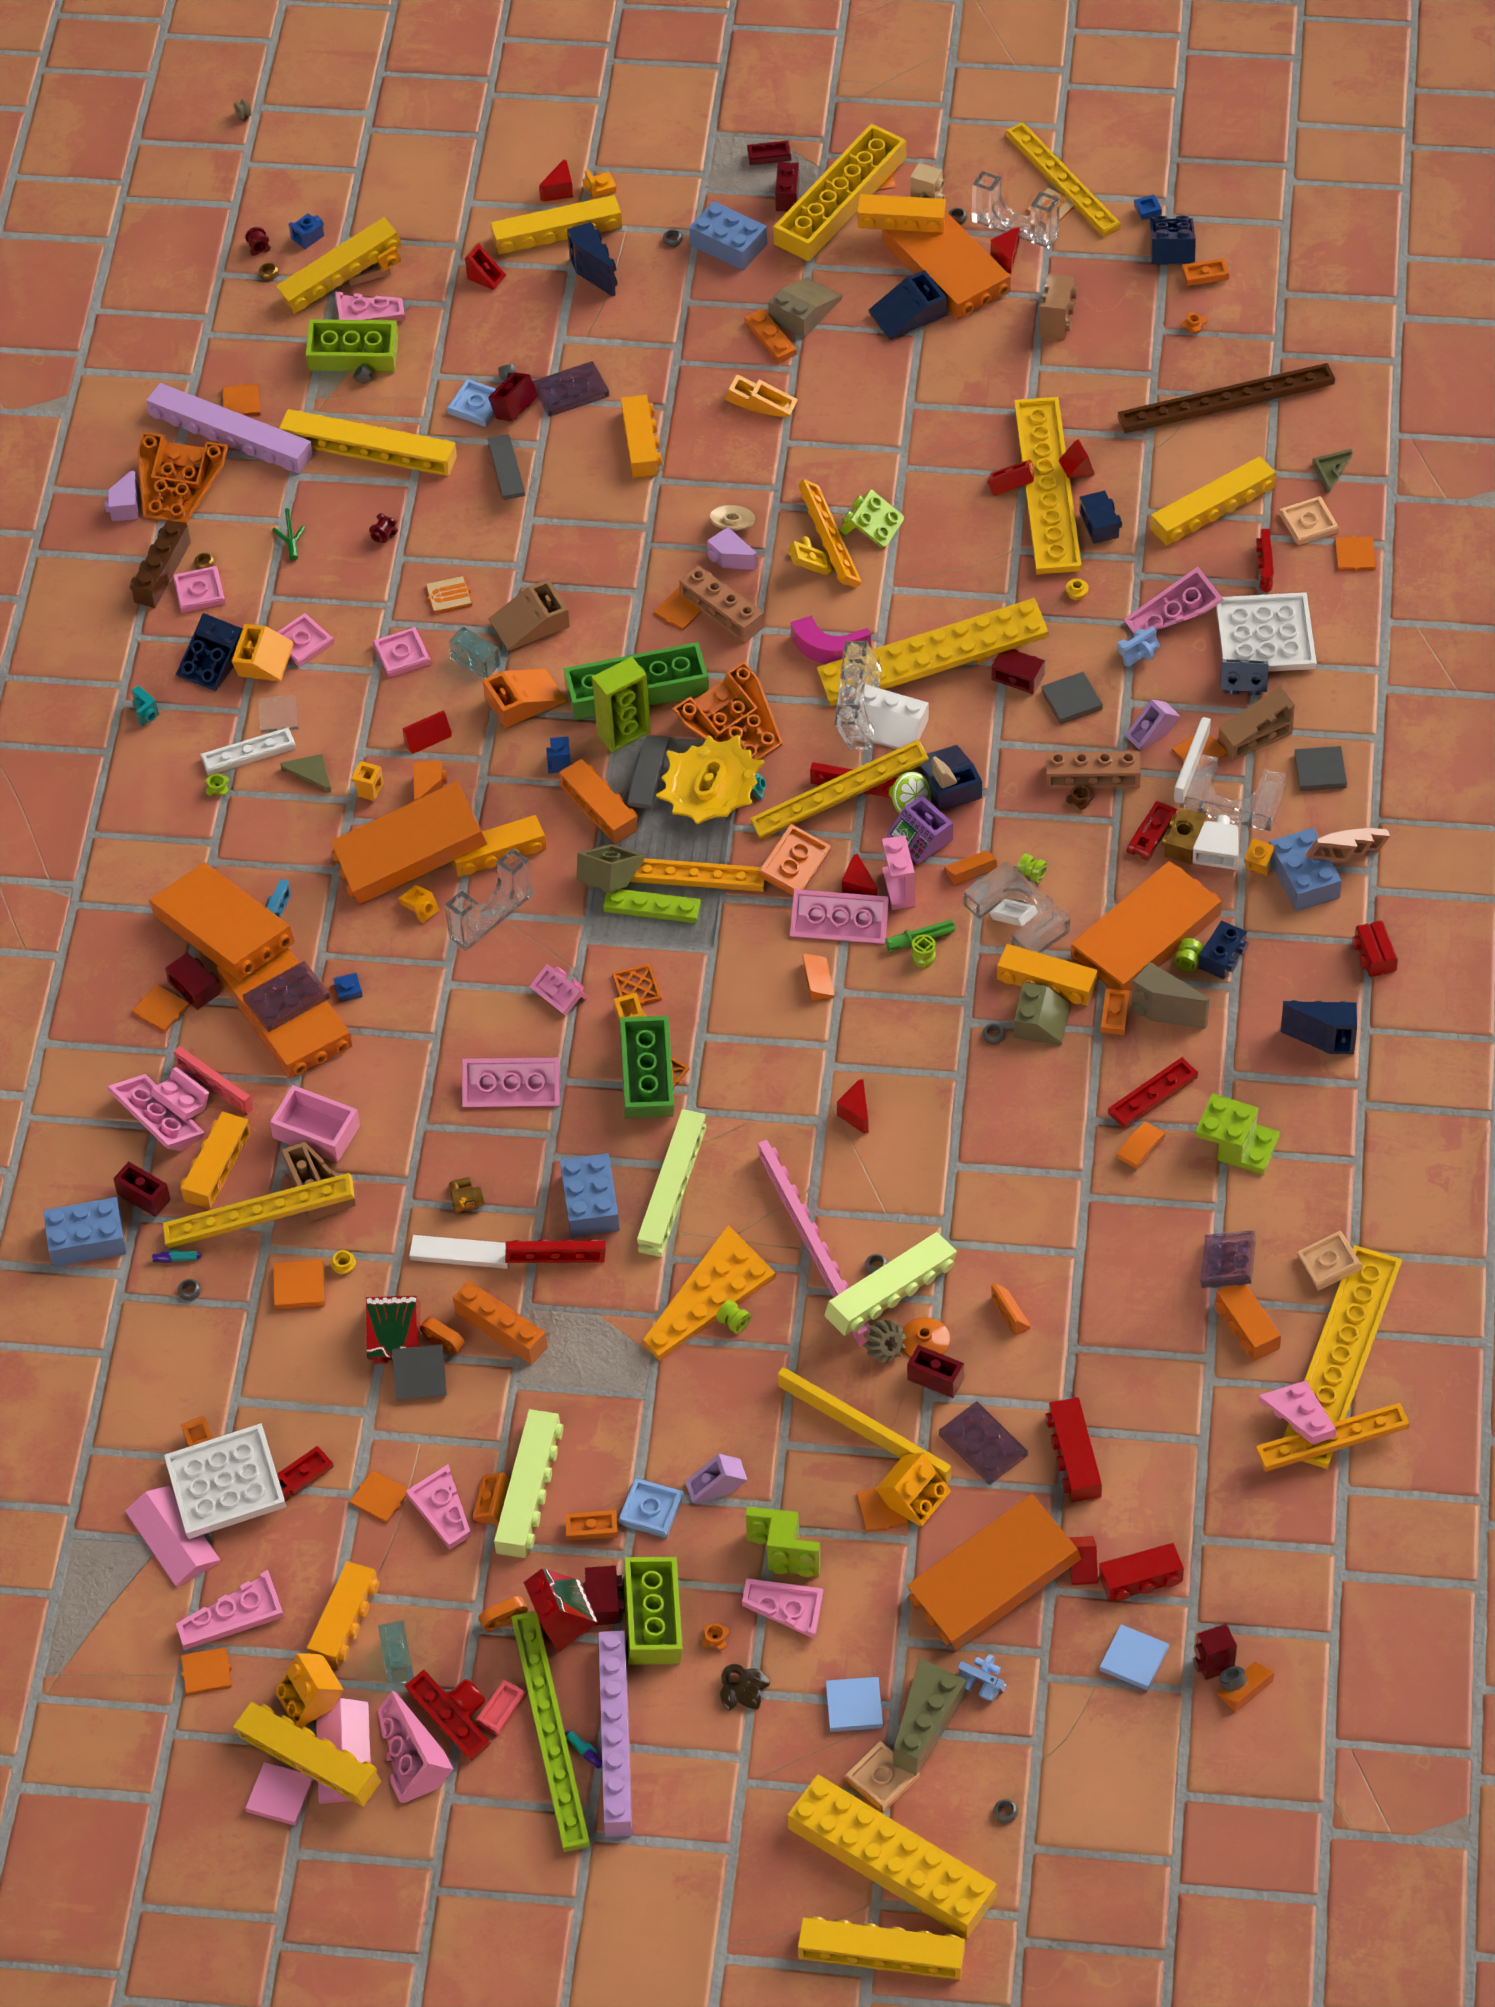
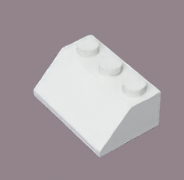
M863 684L855 700L847 735L893 749H899L920 739L929 720V703Z

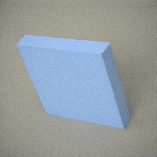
M467 379L447 407V414L487 427L494 416L488 397L496 389Z
M635 1478L619 1516L618 1525L667 1539L683 1500L684 1491Z
M1121 1624L1100 1665V1671L1148 1691L1169 1649V1644Z
M879 1677L826 1681L830 1732L883 1728Z

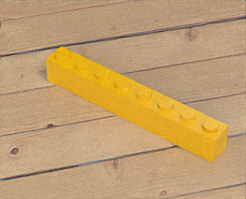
M287 409L279 427L283 431L311 441V446L314 450L444 476L450 475L457 458L456 444L449 440L436 439Z

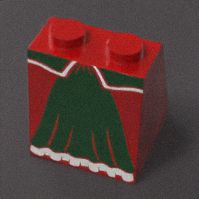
M417 1296L366 1297L368 1360H373V1364H388V1360H393L392 1349L420 1346V1301Z
M541 1568L523 1582L541 1625L557 1651H562L598 1623L580 1580Z

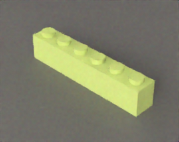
M936 1232L828 1302L824 1316L844 1336L852 1331L856 1332L862 1328L865 1322L870 1319H877L887 1308H893L904 1297H910L915 1294L919 1287L924 1284L929 1285L941 1273L949 1272L955 1264L954 1259L957 1251Z
M532 1409L528 1411L494 1540L496 1554L526 1558L528 1549L532 1550L534 1547L535 1534H533V1530L540 1523L541 1512L538 1511L540 1505L545 1504L547 1493L544 1490L545 1484L551 1481V1461H556L558 1453L556 1442L563 1435L564 1426L560 1424L559 1414Z

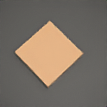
M1321 496L1279 509L1280 517L1298 546L1339 533V526Z
M1341 1230L1296 1252L1318 1291L1363 1269L1361 1262Z
M880 1741L844 1776V1780L884 1813L920 1778V1773L918 1772L917 1776L894 1766V1751Z

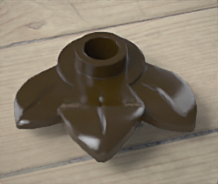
M730 1664L724 1668L721 1675L724 1686L720 1692V1698L728 1710L733 1709L738 1702L747 1708L757 1710L761 1703L759 1689L768 1687L770 1681L758 1669H744L741 1665ZM731 1673H737L739 1680H733Z

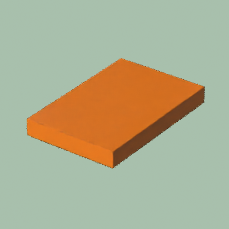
M790 824L759 870L757 876L794 896V889L804 890L832 846Z

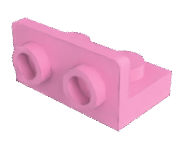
M546 964L529 987L561 1013L567 1015L580 997L585 1000L587 999L588 995L583 992L585 987L575 979L571 982L566 979L568 974L560 967L552 968Z
M175 1067L171 1070L170 1079L152 1087L151 1096L182 1120L186 1121L205 1111L209 1092Z

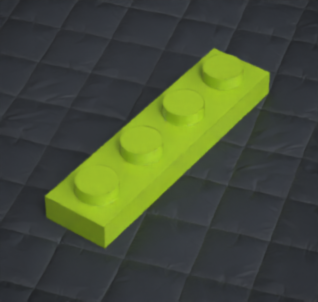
M617 889L615 893H606L603 909L604 912L697 924L701 899Z

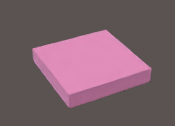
M217 566L173 574L181 613L226 604Z
M306 613L277 632L293 641L294 645L289 659L298 667H301L334 644V638Z
M416 627L373 640L374 649L388 678L431 665L430 657Z
M264 1762L245 1810L247 1813L296 1826L314 1779L301 1772Z

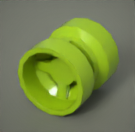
M1025 853L1017 865L1016 874L1021 877L1028 876L1031 881L1039 884L1046 874L1048 862L1041 859L1034 860L1032 855Z
M918 935L912 941V961L918 967L926 968L935 962L936 943L931 936Z
M1192 938L1183 939L1179 945V952H1177L1174 958V964L1183 971H1194L1199 962V954L1204 948L1203 945Z
M728 1300L718 1310L716 1319L723 1325H729V1329L735 1334H739L748 1326L751 1314L744 1309L740 1310L738 1304Z

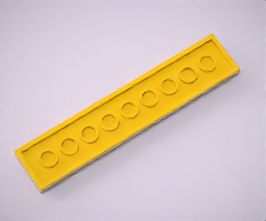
M1059 397L1014 400L1021 461L1024 462L1030 459L1033 463L1034 482L1025 485L1036 575L1080 572L1082 565L1070 478L1066 476L1058 461L1066 452Z
M1035 598L818 666L817 671L831 707L856 699L863 684L885 690L1048 638L1049 632Z
M1356 1245L1353 1246V1251L1361 1262L1363 1269L1341 1280L1304 1380L1307 1381L1332 1423L1347 1418L1402 1264V1259ZM1290 1423L1288 1424L1284 1437L1297 1434V1432L1292 1429V1425ZM1334 1451L1302 1462L1328 1469Z

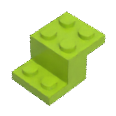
M1212 1093L1196 1129L1195 1137L1219 1144L1218 1161L1264 1175L1279 1141L1280 1131L1257 1124L1258 1107Z
M747 1506V1541H752L756 1544L767 1543L768 1571H773L777 1574L792 1573L803 1577H820V1542L799 1540V1512Z

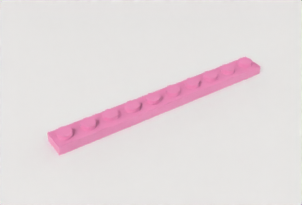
M768 1140L759 1142V1158L834 1298L847 1290L849 1286L845 1280L840 1279L838 1265L836 1261L830 1260L828 1246L825 1241H820L818 1227L815 1222H810L808 1208L805 1203H800L797 1187L790 1184L789 1173L785 1166L781 1167L776 1148H771ZM865 1322L858 1331L851 1332L859 1347L868 1341L864 1337L865 1334L870 1333L868 1322Z

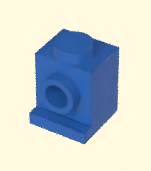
M308 213L297 222L289 223L291 239L304 249H307L324 236L323 221L317 215L313 217Z
M568 736L550 738L551 747L546 748L548 774L559 773L571 765Z

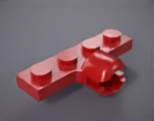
M423 1669L404 1686L471 1762L491 1745L490 1741L470 1720L471 1715L485 1703L484 1696L470 1680L464 1679L453 1690L446 1692Z

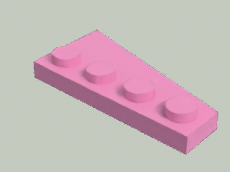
M266 1570L260 1574L259 1578L251 1583L248 1581L242 1584L239 1590L229 1596L225 1594L217 1599L218 1602L208 1608L203 1607L176 1623V1627L183 1648L187 1650L284 1618L269 1571Z

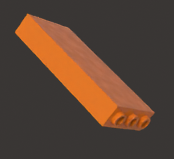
M947 212L944 233L882 229V243L913 274L926 270L947 297V309L957 319L969 315L976 309L1011 291V276Z
M455 781L331 840L334 850L330 852L335 863L341 864L338 871L343 881L347 880L349 883L345 885L351 898L355 897L360 905L487 845V842L459 781Z
M1168 861L1071 943V958L1082 966L1098 970L1097 978L1109 988L1129 990L1131 992L1133 990V980L1150 962L1160 967L1179 951V945L1183 939H1193L1221 915L1222 900L1217 894L1203 887L1197 879L1187 875L1180 866H1176Z
M203 862L149 899L154 917L238 981H241L295 943L289 924L206 862Z
M289 948L279 953L241 981H238L220 966H217L219 981L289 1079L303 1074L313 1066L322 1064L334 1055L343 1053L352 1047L349 1030Z
M1031 1493L908 1583L907 1587L910 1594L907 1597L916 1609L918 1607L922 1608L925 1612L922 1616L931 1628L933 1626L937 1627L940 1631L937 1635L946 1647L951 1645L955 1651H958L1080 1561L1081 1557L1077 1547Z

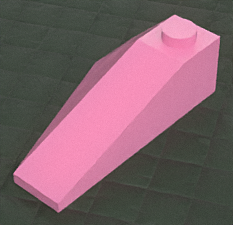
M1196 567L1123 620L1134 634L1141 628L1147 630L1150 627H1154L1156 630L1205 614L1222 602L1223 598L1201 569Z
M391 1691L379 1707L378 1715L382 1737L387 1739L389 1752L386 1753L387 1762H391L393 1773L390 1775L391 1785L399 1801L406 1803L439 1789L453 1768L444 1750L399 1695Z

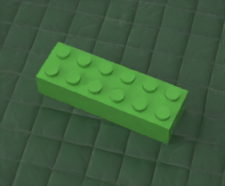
M698 642L563 668L565 687L574 721L595 717L592 676L630 657L634 658L647 675L649 706L686 699L690 696L697 697L709 690L708 674Z

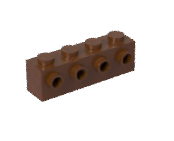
M167 520L163 528L159 529L157 539L154 544L150 545L148 555L145 561L141 562L138 574L131 580L130 589L133 593L134 603L156 608L191 543L188 525Z

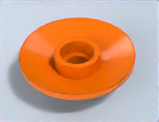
M920 1317L911 1320L903 1327L902 1333L907 1338L902 1341L906 1346L902 1350L910 1358L917 1345L943 1355L949 1347V1332L945 1325L936 1319Z

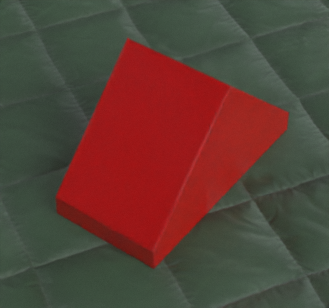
M563 159L540 183L541 201L546 202L573 197L572 179L567 160Z
M1015 227L990 239V255L1007 273L1011 274L1020 244V227Z
M477 243L465 257L467 279L493 290L506 276L504 271L480 243Z
M1079 439L1074 441L1058 460L1068 478L1089 477L1095 474L1089 456Z
M858 853L854 854L842 878V893L878 896V888Z
M859 1079L837 1101V1116L862 1133H869L864 1079Z
M1068 1537L1077 1547L1081 1557L1080 1561L1070 1567L1072 1585L1098 1584L1097 1546L1094 1537Z

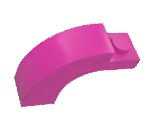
M812 615L790 622L791 638L802 654L813 661L827 664L871 649V633L868 628L844 636H831L818 628Z

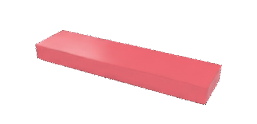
M179 1046L174 1050L176 1066L244 1114H248L253 1110L249 1094Z

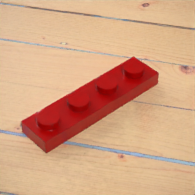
M812 762L810 784L819 786L854 769ZM898 777L863 792V794H872L892 799L889 796V789L894 785Z
M1181 1057L1110 1106L1108 1114L1125 1129L1197 1079L1198 1071Z
M569 1239L562 1241H506L505 1263L604 1262L606 1245L605 1241L595 1239L587 1241H573Z

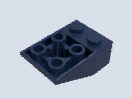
M1184 215L1177 216L1176 218H1167L1166 216L1150 218L1152 264L1195 263L1196 238L1193 218Z
M592 222L568 228L569 259L576 273L609 295L616 296L615 286H618L614 271L617 268L614 259L609 258L607 245L602 244L600 231L598 229L595 230Z
M926 270L905 278L868 309V312L890 340L947 316V297Z
M203 613L176 672V676L216 692L234 667L232 659L243 629Z
M958 745L928 753L929 762L917 767L920 774L927 779L932 800L939 811L982 799V780L973 762ZM936 756L950 768L957 780L956 784L943 789L940 787L932 774V757Z
M1283 1001L1280 1031L1329 1054H1354L1357 1034V1002Z

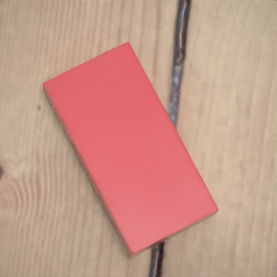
M503 1680L476 1718V1725L499 1736L526 1697V1691Z

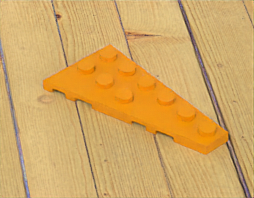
M728 1225L644 1337L643 1345L660 1361L715 1322L718 1310L726 1301L732 1300L736 1304H740L774 1280L776 1273Z

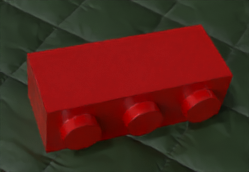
M1174 1542L1099 1563V1578L1109 1602L1115 1600L1123 1601L1139 1593L1148 1594L1164 1586L1173 1587L1183 1581L1184 1567Z

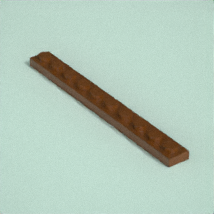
M1324 363L1119 411L1118 420L1125 434L1334 385L1335 377L1329 364Z

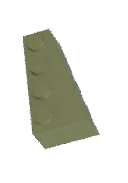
M919 1658L894 1746V1766L917 1776L965 1698L966 1679Z

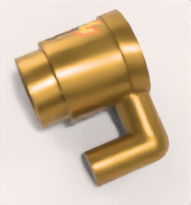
M469 1177L453 1180L449 1183L455 1214L484 1206L481 1187L473 1188Z

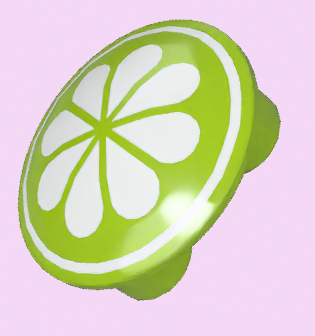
M917 772L902 774L889 789V796L892 798L893 805L899 814L905 806L921 795L930 803L932 800L927 779Z

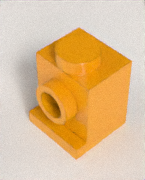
M359 761L351 777V781L356 786L358 797L372 801L376 800L384 784L380 766Z

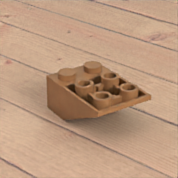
M549 579L527 587L489 618V622L507 651L570 627L568 609Z

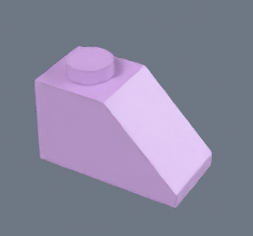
M130 471L108 490V499H105L106 513L110 512L111 521L138 519V486L135 471Z
M729 527L707 540V555L712 562H716L720 567L749 570L758 568L757 552Z
M1151 699L1125 736L1139 750H1143L1166 736L1181 716L1166 702Z
M718 1454L685 1482L692 1503H700L733 1493L747 1481V1477L739 1458Z

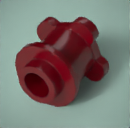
M253 227L245 234V239L249 247H251V255L255 256L261 252L270 251L269 238L266 236L263 228Z
M379 513L377 515L379 521L375 525L370 526L369 532L374 541L386 543L389 540L390 534H397V522L394 518H389L383 513Z

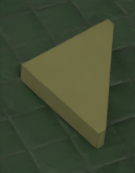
M1352 449L1312 459V465L1326 493L1331 492L1350 461Z
M322 754L280 763L282 771H288L311 785L315 784L326 789L327 793L331 792Z

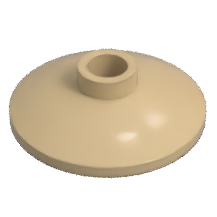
M725 505L715 508L710 514V520L715 526L722 529L729 527L734 532L752 526L755 522V515L745 507Z

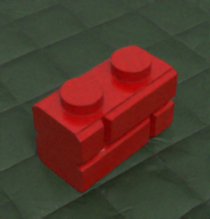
M1381 920L1371 924L1358 925L1355 929V936H1352V944L1354 949L1359 950L1361 954L1359 956L1361 968L1366 969L1370 977L1379 976L1382 973L1395 972L1397 970L1398 957L1384 922Z

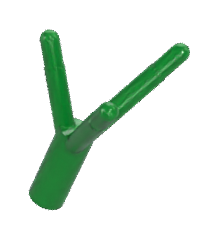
M285 508L288 538L277 528L272 530L287 543L289 559L294 561L298 559L296 542L305 527L301 526L293 537L289 508Z

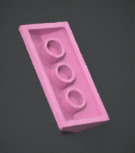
M794 889L790 937L885 944L889 897Z
M559 1057L462 1059L463 1108L560 1106L561 1080Z
M146 1074L108 1086L107 1090L167 1149L183 1152L204 1136L205 1132L191 1118L186 1121L182 1120L151 1096L152 1087L156 1086V1084Z
M170 1485L146 1491L125 1510L127 1516L176 1588L221 1563L204 1535L191 1539L187 1538L176 1496Z
M339 1698L333 1710L316 1719L317 1738L320 1740L323 1738L330 1740L335 1744L336 1749L340 1751L344 1749L350 1751L356 1756V1760L361 1763L364 1761L371 1763L369 1704L365 1701ZM318 1782L319 1804L351 1801Z

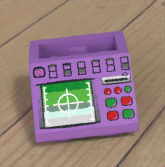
M921 795L903 808L887 832V837L905 835L911 859L918 865L953 840V822Z

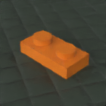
M1225 258L1182 265V273L1187 286L1229 280L1230 273Z
M1106 988L1100 1033L1125 1034L1130 998L1129 990Z
M616 1510L565 1514L567 1541L618 1537Z

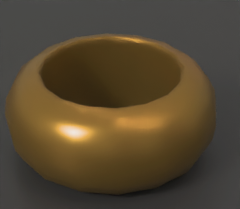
M264 263L259 268V275L265 280H272L279 273L278 267L274 263ZM268 269L274 270V271L271 272V273H265V272H264L265 270H268Z
M200 553L194 559V565L197 569L213 567L215 564V559L210 553ZM202 560H210L206 564L199 563Z

